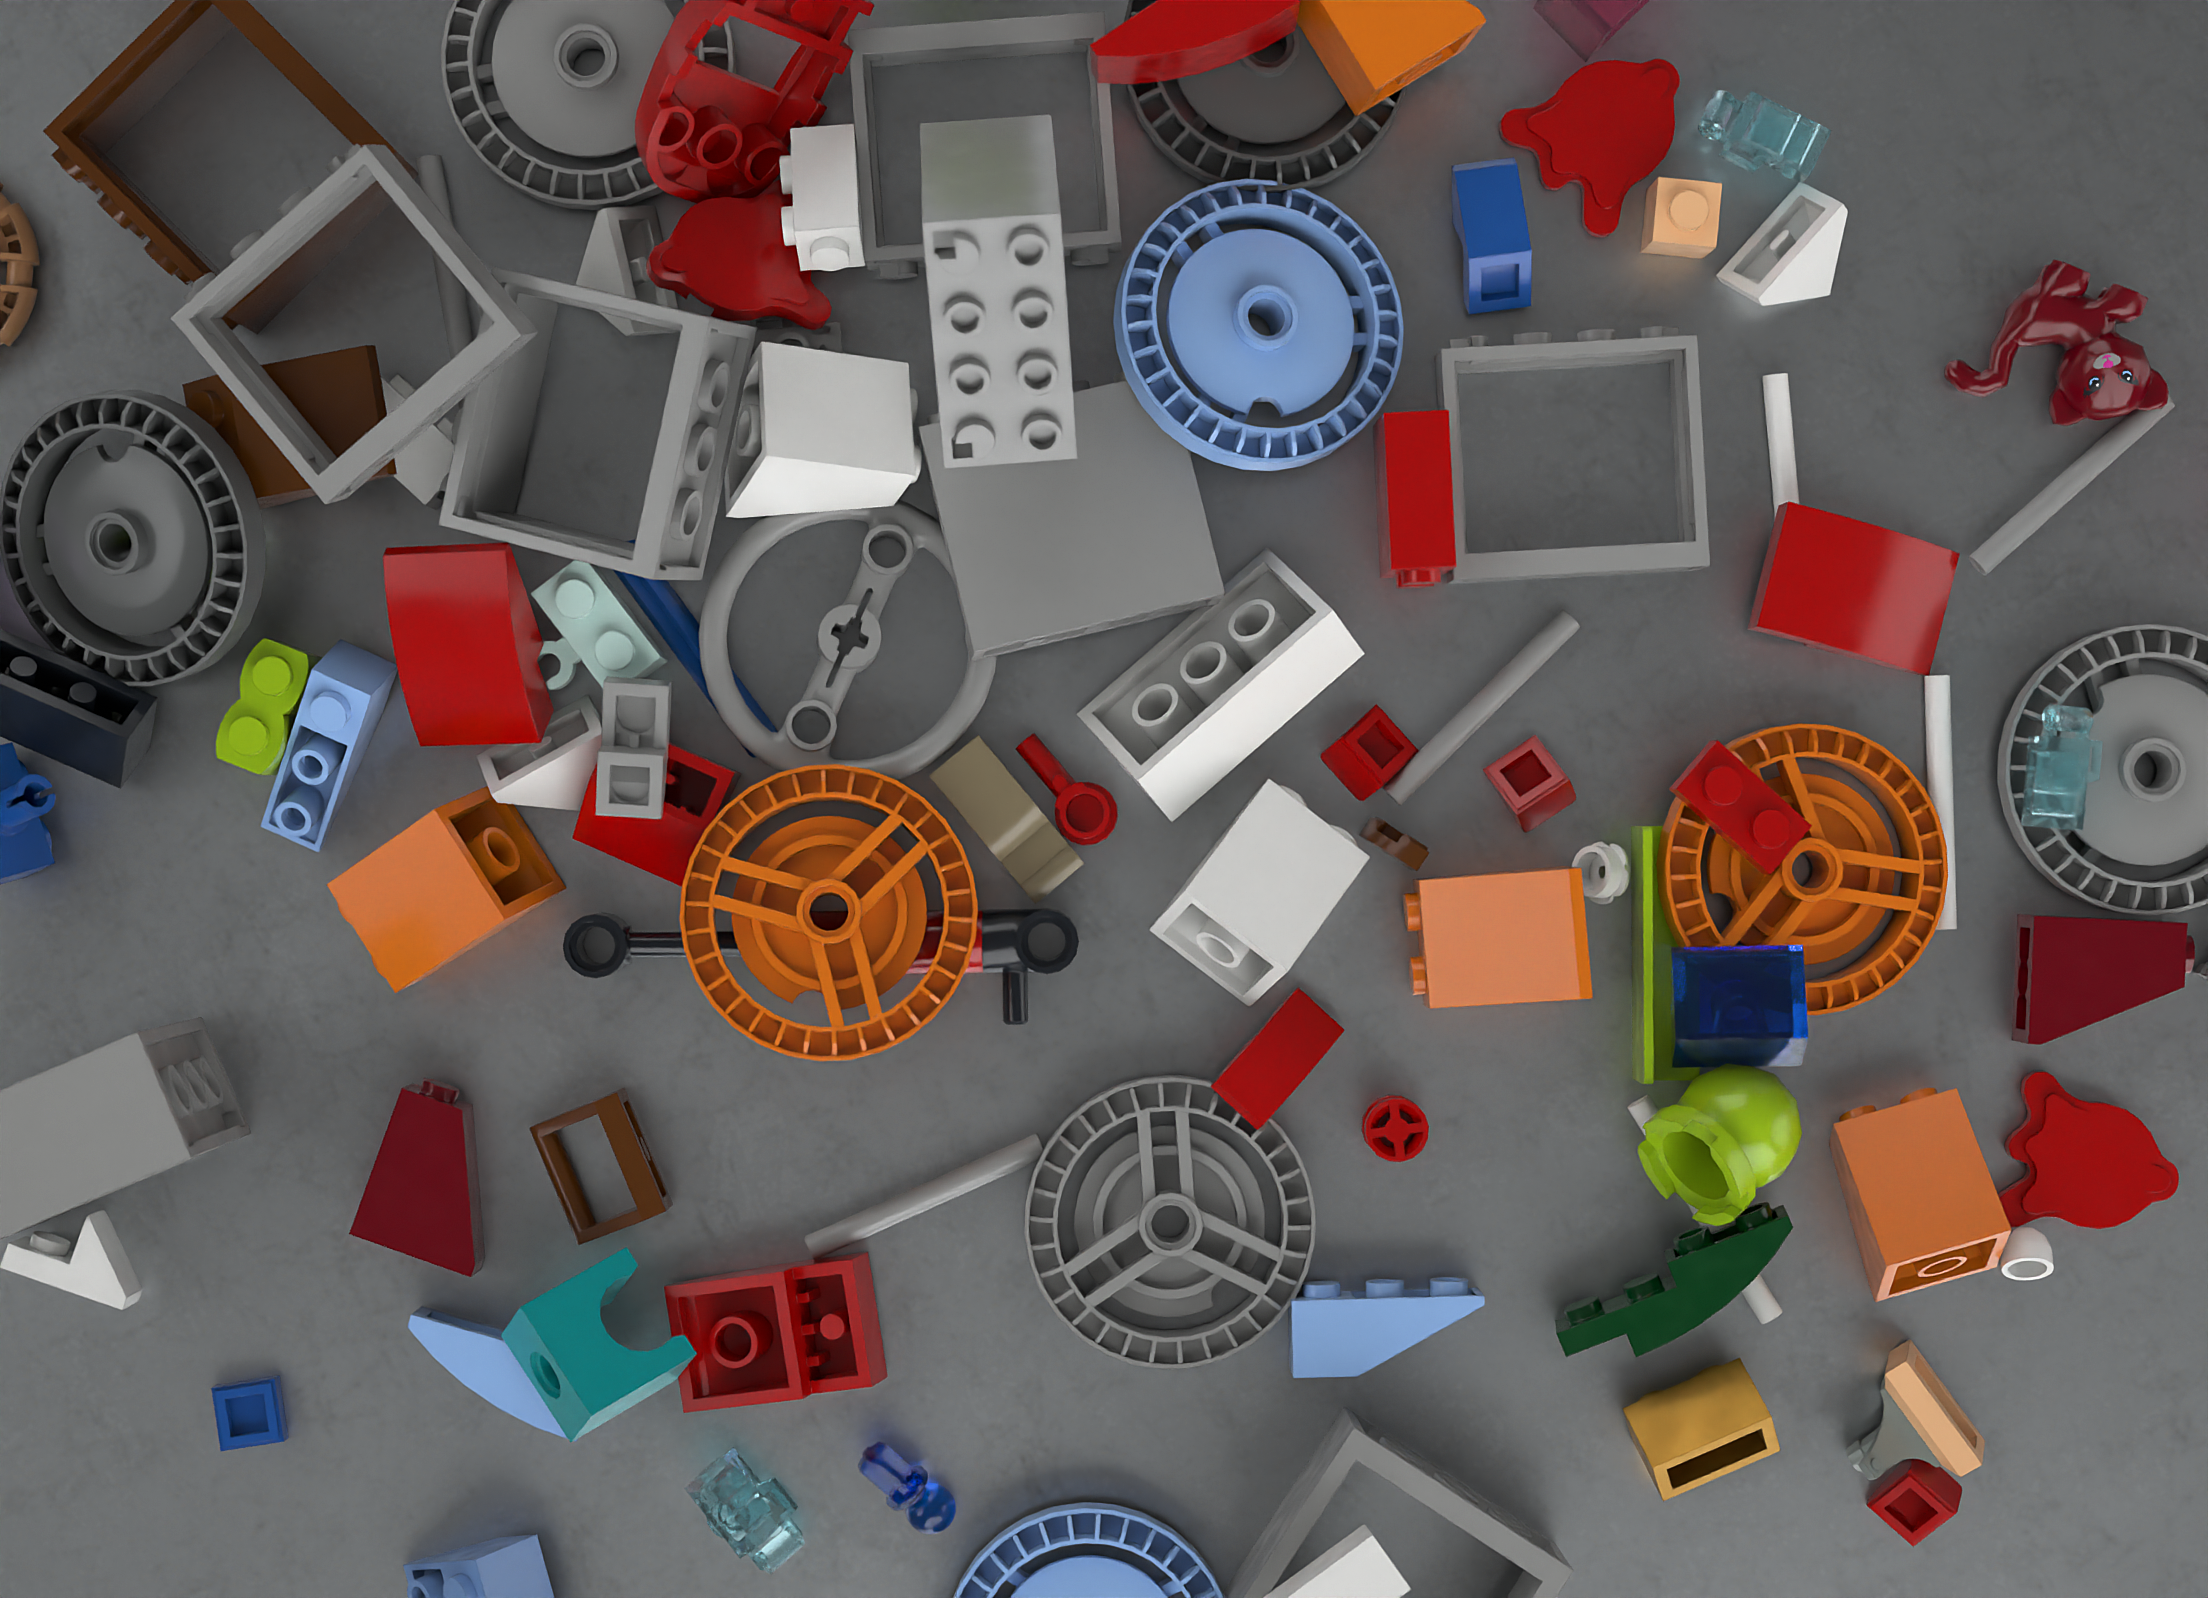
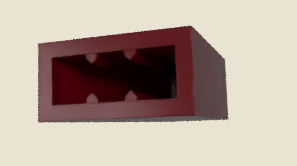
M2017 914L2012 1040L2025 1044L2042 1045L2184 988L2185 973H2191L2195 961L2194 940L2192 936L2187 935L2188 923Z
M423 1078L421 1086L412 1083L401 1088L349 1234L472 1277L481 1270L485 1260L473 1105L457 1099L460 1093L458 1088L438 1080Z

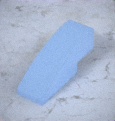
M421 1306L411 1314L407 1326L408 1329L427 1351L461 1383L500 1410L538 1429L567 1438L503 1340L501 1334L505 1329Z

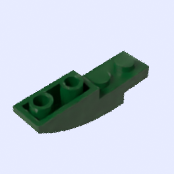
M1768 1202L1747 1207L1734 1220L1735 1224L1712 1233L1709 1226H1700L1688 1230L1672 1240L1675 1247L1664 1251L1672 1274L1671 1276L1660 1279L1658 1273L1646 1274L1623 1285L1622 1288L1625 1294L1602 1303L1598 1296H1591L1563 1309L1565 1317L1555 1321L1556 1334L1565 1356H1571L1626 1334L1637 1358L1670 1343L1702 1324L1742 1292L1775 1256L1793 1229L1784 1205L1771 1209Z

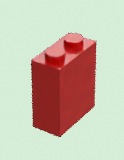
M1449 410L1383 413L1373 425L1380 578L1395 577L1396 589L1434 587V583L1441 582V575L1457 567Z

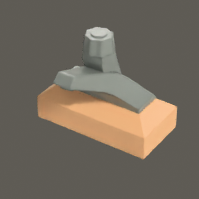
M1911 1339L1891 1350L1888 1355L1885 1378L1882 1380L1880 1388L1884 1406L1880 1426L1864 1439L1857 1440L1846 1449L1847 1458L1858 1472H1863L1868 1480L1878 1479L1895 1464L1912 1458L1924 1460L1936 1468L1942 1465L1959 1477L1981 1466L1983 1463L1985 1440Z

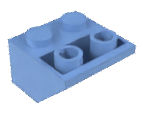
M537 1534L499 1537L418 1559L403 1565L408 1582V1598H554Z

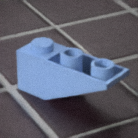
M340 639L312 668L261 827L316 852L322 849L382 717L398 669L397 664Z
M1460 1277L1430 1279V1289H1404V1280L1399 1279L1366 1281V1290L1340 1291V1282L1338 1281L1303 1282L1302 1292H1298L1295 1299H1290L1291 1305L1288 1308L1289 1369L1293 1378L1358 1377L1485 1306L1484 1295L1477 1287L1468 1288V1279Z

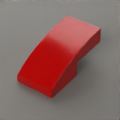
M1298 987L1286 997L1258 1033L1240 1049L1210 1087L1258 1130L1300 1085L1345 1030Z

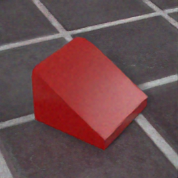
M1376 704L1321 753L1320 757L1354 797L1359 801H1364L1392 778L1419 750Z
M1536 735L1483 769L1484 774L1525 833L1533 830L1576 800V794L1570 779Z
M1912 1458L1901 1461L1870 1496L1866 1505L1914 1547L1958 1512L1963 1490L1961 1485L1940 1466L1936 1468L1924 1460Z

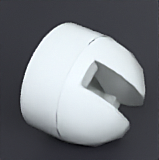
M2019 1227L2010 1233L2000 1257L2001 1271L2006 1277L2015 1280H2036L2046 1277L2053 1272L2052 1248L2043 1233L2031 1227Z

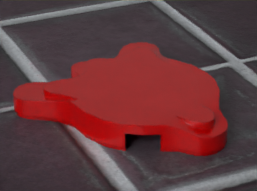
M1653 59L1644 63L1620 60L1594 62L1580 68L1566 79L1556 94L1546 102L1535 107L1517 108L1506 112L1499 122L1500 136L1508 145L1527 149L1534 153L1538 163L1539 178L1545 189L1556 191L1569 182L1579 184L1582 189L1583 228L1594 237H1607L1618 226L1622 203L1628 190L1650 175L1666 157L1673 142L1675 130L1674 96L1680 85L1678 71L1670 62L1663 59Z
M781 180L774 181L761 194L753 198L744 199L724 196L703 200L693 205L681 216L670 237L653 248L646 262L648 277L656 286L675 291L686 300L689 294H692L700 302L714 309L710 316L727 321H751L764 316H777L789 319L806 329L817 330L824 326L832 310L828 298L812 283V270L801 271L796 245L785 246L781 207L793 206L792 194L783 195Z
M2032 1071L2023 1078L2020 1092L2027 1108V1118L2022 1125L2009 1135L2004 1146L2011 1158L2024 1162L2027 1171L2022 1179L1998 1194L2011 1228L2019 1227L2042 1217L2060 1218L2080 1227L2095 1229L2115 1227L2131 1220L2151 1203L2167 1200L2175 1193L2179 1184L2177 1168L2162 1156L2151 1132L2139 1118L2126 1109L2104 1102L2079 1100L2066 1092L2055 1077L2045 1071Z

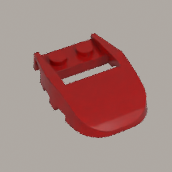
M689 0L677 13L663 41L644 86L636 112L635 140L638 153L654 183L666 193L694 203L724 196L749 199L759 195L780 174V156L790 155L787 149L791 143L790 129L802 128L803 126L816 127L828 108L821 101V98L833 73L843 75L853 53V50L844 42L847 32L859 12L870 17L875 5L870 0ZM731 15L799 42L801 45L791 57L775 86L771 88L697 59L698 57L694 50L713 24L722 27Z

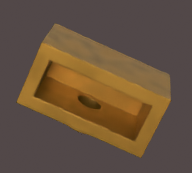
M1740 1358L1724 1365L1707 1367L1687 1381L1666 1390L1649 1392L1636 1403L1622 1408L1633 1443L1663 1501L1781 1451L1772 1416Z

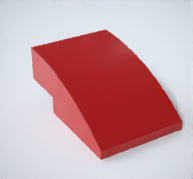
M1157 0L1090 44L1091 73L1098 83L1139 84L1192 76L1231 64L1268 47L1295 31L1301 1Z
M1788 501L1779 505L1747 629L1804 643V646L1921 676H1929L1960 553L1893 530Z
M510 543L386 547L383 554V568L391 637L402 690L420 747L541 743L554 711L537 661L544 643Z
M868 1252L784 1263L664 1286L671 1336L685 1335L697 1353L678 1377L683 1413L799 1400L816 1393L873 1387L888 1377Z

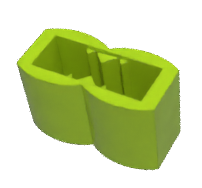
M269 638L262 639L252 649L244 663L240 677L241 698L229 708L218 729L216 738L217 758L258 775L276 776L311 670L323 657L282 641Z

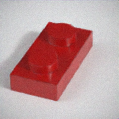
M1718 740L1709 741L1669 788L1671 792L1762 874L1771 875L1812 827L1809 822Z

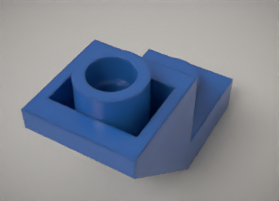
M1515 158L1451 165L1452 223L1463 245V302L1469 315L1531 306L1532 249Z

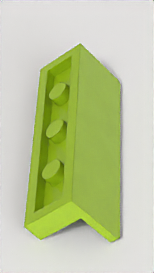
M1631 826L1632 1079L1642 1084H1653L1654 1081H1687L1700 1076L1699 973L1679 949L1666 923L1658 894L1657 855L1663 826Z

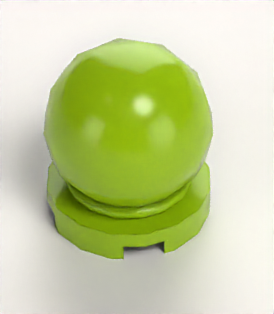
M1726 1063L1695 1077L1677 1104L1661 1108L1644 1123L1642 1128L1645 1129L1646 1139L1638 1145V1155L1647 1176L1661 1195L1668 1199L1673 1193H1676L1686 1203L1698 1209L1691 1218L1714 1226L1731 1223L1750 1205L1756 1196V1188L1762 1187L1780 1177L1796 1154L1802 1135L1797 1100L1775 1074L1745 1063Z

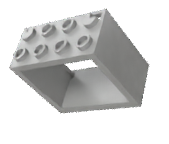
M1048 114L920 124L922 229L944 468L1077 459L1061 210L1052 116Z
M492 267L491 274L539 333L465 396L463 408L457 413L452 426L451 436L455 447L450 471L443 478L439 488L440 491L445 492L438 525L652 580H702L757 327L549 278ZM559 303L681 331L635 544L515 513ZM478 305L479 313L482 317L478 336H480L494 322L483 308Z
M202 1017L133 1033L0 1090V1240L251 1134Z
M1344 1406L1223 1594L1225 1598H1263L1272 1591L1356 1460L1524 1569L1506 1598H1556L1574 1570L1555 1543Z

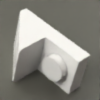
M103 1209L86 1217L74 1252L69 1251L71 1242L67 1239L47 1232L34 1231L32 1237L24 1236L8 1243L0 1265L2 1269L120 1310L138 1302L143 1290L109 1216Z

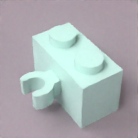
M574 560L531 593L563 635L557 642L543 641L544 645L537 661H540L545 655L554 654L560 660L561 667L559 673L545 683L550 690H558L568 685L575 675L576 664L581 660L602 688L606 677L645 679L669 661L597 565Z

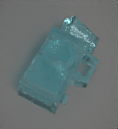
M1717 90L1713 92L1698 125L1699 133L1703 137L1717 140L1723 144L1719 157L1751 173H1754L1764 164L1781 172L1783 176L1795 179L1801 183L1811 175L1832 131L1753 91L1744 98L1743 102L1734 98L1727 91ZM1733 111L1737 115L1729 131H1726L1725 127ZM1732 148L1752 158V161L1750 162L1730 152V149Z
M2053 704L2048 705L2042 713L2043 736H2029L2021 825L2083 830L2086 813L2087 783L2100 780L2103 741L2089 740L2090 729L2094 721L2090 709ZM2057 731L2076 732V739L2056 737ZM2090 747H2092L2090 772H2088Z
M734 1447L711 1462L684 1488L706 1515L707 1523L713 1533L724 1538L740 1559L747 1554L760 1570H765L767 1573L772 1574L805 1545L802 1531L790 1517L798 1508L797 1504L775 1477L761 1482ZM780 1526L783 1528L762 1549H759L758 1546L763 1544Z

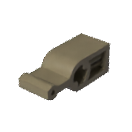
M979 735L929 775L1035 904L1085 864Z

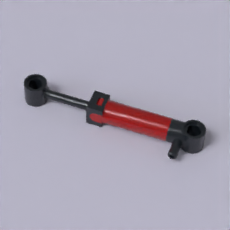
M1049 908L978 910L976 938L969 964L964 974L1002 973L1003 1022L1006 1025L1026 1024L1028 1022V973L1051 974L1060 972L1070 965L1077 954L1079 944L1077 929L1067 915L1059 910ZM927 910L924 939L914 963L906 974L927 973L937 954L942 936L944 910ZM811 911L813 924L825 931H834L840 928L848 917V911ZM604 912L583 916L572 923L565 933L563 942L564 956L570 967L580 975L590 978L612 975L627 964H631L633 958L687 957L684 951L681 932H633L632 926H628L623 919L615 914ZM1052 923L1063 931L1066 939L1065 947L1056 957L1050 959L1040 958L1029 948V933L1038 924ZM594 927L604 928L614 938V954L605 963L591 960L584 951V937ZM717 931L723 956L742 957L733 931Z

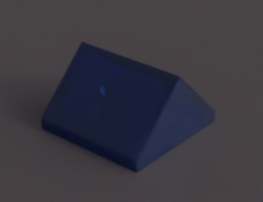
M1802 945L1671 947L1672 1068L1719 1067L1726 1063L1747 1064L1754 1067L1802 1066L1808 1042L1804 951Z

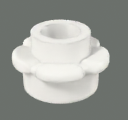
M1597 842L1592 846L1581 849L1574 858L1572 867L1582 869L1584 896H1588L1593 902L1597 904L1611 903L1614 896H1621L1627 889L1630 880V866L1626 852L1618 844L1611 843L1608 846L1606 842Z

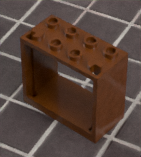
M175 0L43 130L59 147L51 156L73 179L78 183L83 182L95 194L102 190L105 194L97 203L121 227L125 230L129 228L141 240L148 236L151 240L143 247L146 253L171 276L175 274L186 285L191 281L194 283L210 272L218 276L221 271L105 154L234 27L353 145L357 143L361 148L364 145H386L413 179L418 176V172L247 0ZM376 180L221 317L222 320L232 331L240 324L258 335L393 199Z

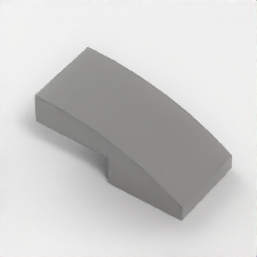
M606 677L604 680L602 739L597 755L596 815L648 819L662 818L668 761L672 681Z

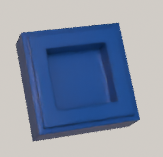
M279 1375L218 1384L211 1388L221 1451L279 1443L289 1438Z

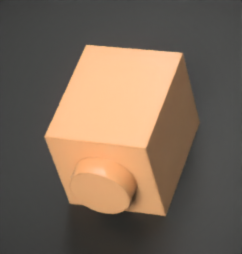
M1658 177L1646 190L1640 253L1705 258L1717 246L1722 183Z

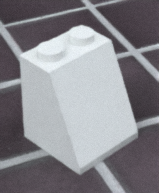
M761 341L749 362L725 472L726 517L748 518L894 506L908 485L916 482L922 460L921 449L918 445H914L912 424L917 414L918 396L915 389H910L909 364L906 362Z
M1268 779L1243 807L1149 930L1250 1007L1289 971L1370 856L1358 848L1357 842L1347 831L1334 825H1328L1307 808L1306 802L1298 793L1290 788L1278 786Z

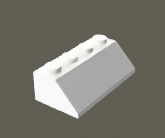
M1268 547L1224 585L1225 595L1218 604L1196 609L1077 713L1083 723L1171 822L1178 818L1365 654L1334 610Z

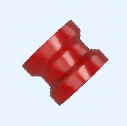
M1386 1095L1377 1098L1367 1107L1362 1117L1361 1131L1365 1142L1377 1156L1387 1161L1403 1162L1414 1158L1423 1150L1428 1140L1429 1125L1425 1114L1413 1101L1401 1095Z

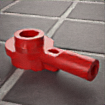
M1035 733L1021 742L1015 750L1057 798L1054 812L1056 825L1061 834L1071 842L1083 846L1098 844L1107 839L1115 829L1118 820L1117 803L1112 794L1101 785L1091 782H1076Z

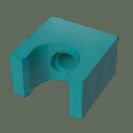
M627 1247L520 1306L501 1334L503 1340L570 1443L674 1382L697 1355L685 1335L674 1336L662 1347L650 1351H636L618 1344L606 1332L601 1320V1306L610 1304L639 1266Z

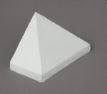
M1800 181L1716 276L1721 283L1762 306L1828 296L1831 292L1848 210L1843 203Z
M655 206L610 207L599 210L575 285L678 309L675 292L656 286L646 272V262L655 246L663 242ZM599 312L625 336L678 332V330Z
M587 694L552 714L541 743L496 744L476 755L492 797L497 803L580 811L589 779L597 763L598 750L601 747L602 722L592 699Z

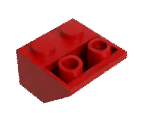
M669 742L662 818L596 815V763L588 782L572 839L682 887L688 863L704 830L724 806L729 803L741 773Z

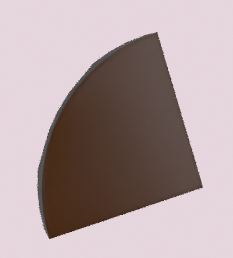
M1370 817L1359 834L1360 837L1413 871H1418L1430 853L1427 851L1428 847L1408 834L1401 833L1379 817Z

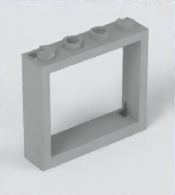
M1104 11L848 30V44L853 50L850 58L864 259L868 271L879 270L880 278L905 279L918 276V267L926 266L924 242L885 245L872 67L1087 52L1100 230L1062 232L1064 256H1071L1072 265L1083 266L1109 262V253L1121 252L1122 242L1110 84L1097 82L1091 73L1090 44L1106 35Z
M356 143L343 156H335L327 165V170L331 175L313 191L307 186L289 197L278 209L279 214L283 218L265 234L261 229L256 230L236 244L229 253L235 261L218 276L210 272L191 284L193 289L183 297L187 303L170 317L325 505L347 499L539 333L386 145H364L361 148ZM377 180L494 323L337 458L221 317Z
M1652 326L1640 329L1641 338L1616 339L1615 329L1577 332V341L1552 343V333L1549 332L1517 334L1513 336L1514 345L1488 346L1487 336L1450 339V348L1440 349L1435 356L1437 410H1449L1457 567L1447 572V584L1693 571L1709 567L1710 550L1698 335L1679 336V327L1663 328V326ZM1669 363L1679 542L1468 553L1458 374Z

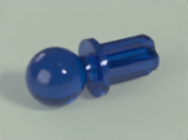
M880 1441L872 1447L868 1446L862 1452L863 1457L857 1465L859 1472L886 1495V1503L892 1510L901 1511L905 1509L907 1520L915 1530L931 1535L940 1533L950 1526L956 1513L954 1497L944 1486L936 1483H927L928 1472L922 1466H911L891 1447Z

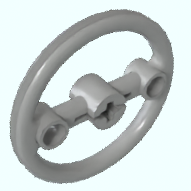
M897 500L894 506L763 516L745 530L725 553L710 580L702 605L699 627L701 668L709 695L723 722L739 742L763 763L780 772L807 765L841 764L870 769L895 780H901L938 760L954 747L973 724L987 699L996 670L997 655L975 661H970V657H968V666L961 688L950 708L933 728L915 742L895 752L871 759L839 760L833 759L829 755L837 729V714L855 673H860L868 668L878 655L882 640L881 627L878 620L896 579L905 573L915 551L919 548H926L936 556L954 581L941 524L933 516L901 500ZM850 519L865 521L868 524V533L864 538L861 550V565L844 604L829 611L820 622L816 641L820 659L801 702L792 707L782 729L779 732H771L761 724L746 705L735 684L730 667L727 631L729 614L736 592L749 569L764 552L782 538L804 527L826 521ZM884 537L896 540L904 549V560L895 567L886 568L879 566L870 557L869 547L872 542ZM870 592L872 595L858 627L860 629L858 639L867 645L864 649L854 646L849 655L844 656L833 685L828 688L826 684L839 655V639L831 634L833 631L844 633L849 625H853L865 594ZM805 711L820 713L828 722V735L819 743L808 744L802 742L796 737L792 728V723L796 716Z

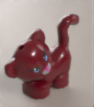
M2055 259L2051 264L2044 265L2034 285L2021 292L2007 307L2002 327L1991 344L1987 369L1982 372L1976 371L1961 359L1949 361L1944 368V377L1958 391L1984 398L2008 385L2013 360L2019 347H2034L2048 344L2062 345L2066 352L2059 360L2056 372L2057 386L2049 397L2048 409L2053 424L2070 426L2085 418L2098 421L2125 416L2135 409L2144 411L2162 409L2167 404L2169 395L2167 383L2159 372L2151 368L2143 346L2116 332V324L2130 323L2142 315L2149 298L2134 290L2113 283L2109 288L2105 287L2096 299L2085 294L2091 277L2089 272Z

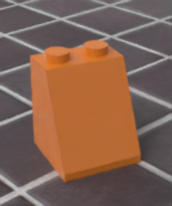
M1300 0L1301 4L1297 18L1299 27L1356 117L1462 52L1487 21L1480 9L1466 0Z
M488 786L435 808L326 884L337 901L341 915L354 927L371 954L374 967L381 976L386 978L395 993L433 974L566 889L565 884L514 804L497 803L492 797Z
M1557 866L1413 879L1414 893H1405L1403 895L1407 932L1417 931L1419 956L1409 957L1412 995L1423 994L1424 1006L1432 1009L1593 998L1581 868Z
M1924 1088L1904 1096L1900 1100L1899 1105L1879 1111L1873 1105L1861 1106L1839 1117L1840 1122L1833 1124L1829 1147L1875 1302L1997 1267L2011 1233V1227L1957 1088L1938 1093L1936 1088Z

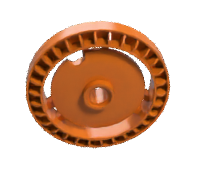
M1788 724L1759 729L1732 740L1725 747L1809 822L1812 827L1771 875L1762 874L1714 831L1707 857L1709 893L1724 895L1730 901L1733 909L1732 920L1720 934L1707 910L1701 884L1700 863L1703 843L1709 825L1676 796L1670 806L1660 835L1657 855L1658 894L1665 920L1679 949L1698 973L1721 992L1749 1006L1793 1015H1821L1844 1011L1872 1000L1897 983L1918 961L1934 935L1944 907L1948 881L1947 846L1939 816L1925 788L1910 769L1885 747L1859 733L1831 725ZM1795 758H1811L1833 764L1852 774L1867 786L1885 807L1895 827L1901 849V858L1894 857L1892 844L1884 823L1868 801L1855 790L1837 780L1816 774H1801ZM1776 763L1780 776L1764 781L1759 769ZM1802 852L1809 857L1813 866L1812 876L1804 886L1796 882L1792 873L1793 862ZM1895 871L1902 872L1899 896L1892 895ZM1887 908L1894 909L1892 918L1880 938L1862 957L1844 969L1824 977L1803 981L1785 980L1764 972L1771 961L1794 965H1813L1836 959L1861 944L1876 928ZM1738 942L1754 952L1748 961H1745L1733 951Z
M841 764L807 765L776 773L748 787L724 806L704 830L690 857L682 884L680 926L684 951L696 982L710 1004L735 1029L759 1045L789 1057L820 1062L843 1061L883 1052L909 1039L934 1019L954 994L968 967L976 938L978 903L974 876L962 844L943 816L924 797L898 780L870 769ZM840 801L858 804L888 817L877 828L868 823L841 816H817L791 823L770 835L756 848L747 862L731 858L746 837L767 819L789 808L811 802ZM899 826H902L918 842L908 853L890 837ZM927 855L940 884L944 908L943 929L939 947L926 975L914 990L892 1009L882 1013L878 997L889 991L907 973L914 963L924 939L927 905L924 887L915 865ZM724 871L739 874L733 899L718 895ZM833 895L839 897L848 907L846 922L834 931L819 929L811 920L812 906L823 896ZM716 909L731 913L733 933L738 950L745 964L757 980L769 991L792 1004L800 994L806 991H816L823 994L831 1027L800 1024L775 1015L757 1003L739 985L728 968L719 945L715 921ZM866 1004L870 1020L845 1026L841 1010Z

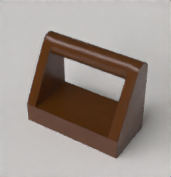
M625 1088L529 1127L578 1245L666 1212L673 1205ZM598 1114L636 1207L596 1223L558 1130Z

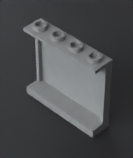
M1124 371L1113 376L1115 383L1090 388L1089 381L1086 380L1072 382L1077 459L944 468L939 412L927 418L928 425L918 428L916 441L923 451L967 630L965 641L970 661L1216 605L1225 595L1190 451L1163 431L1144 410L1127 382Z

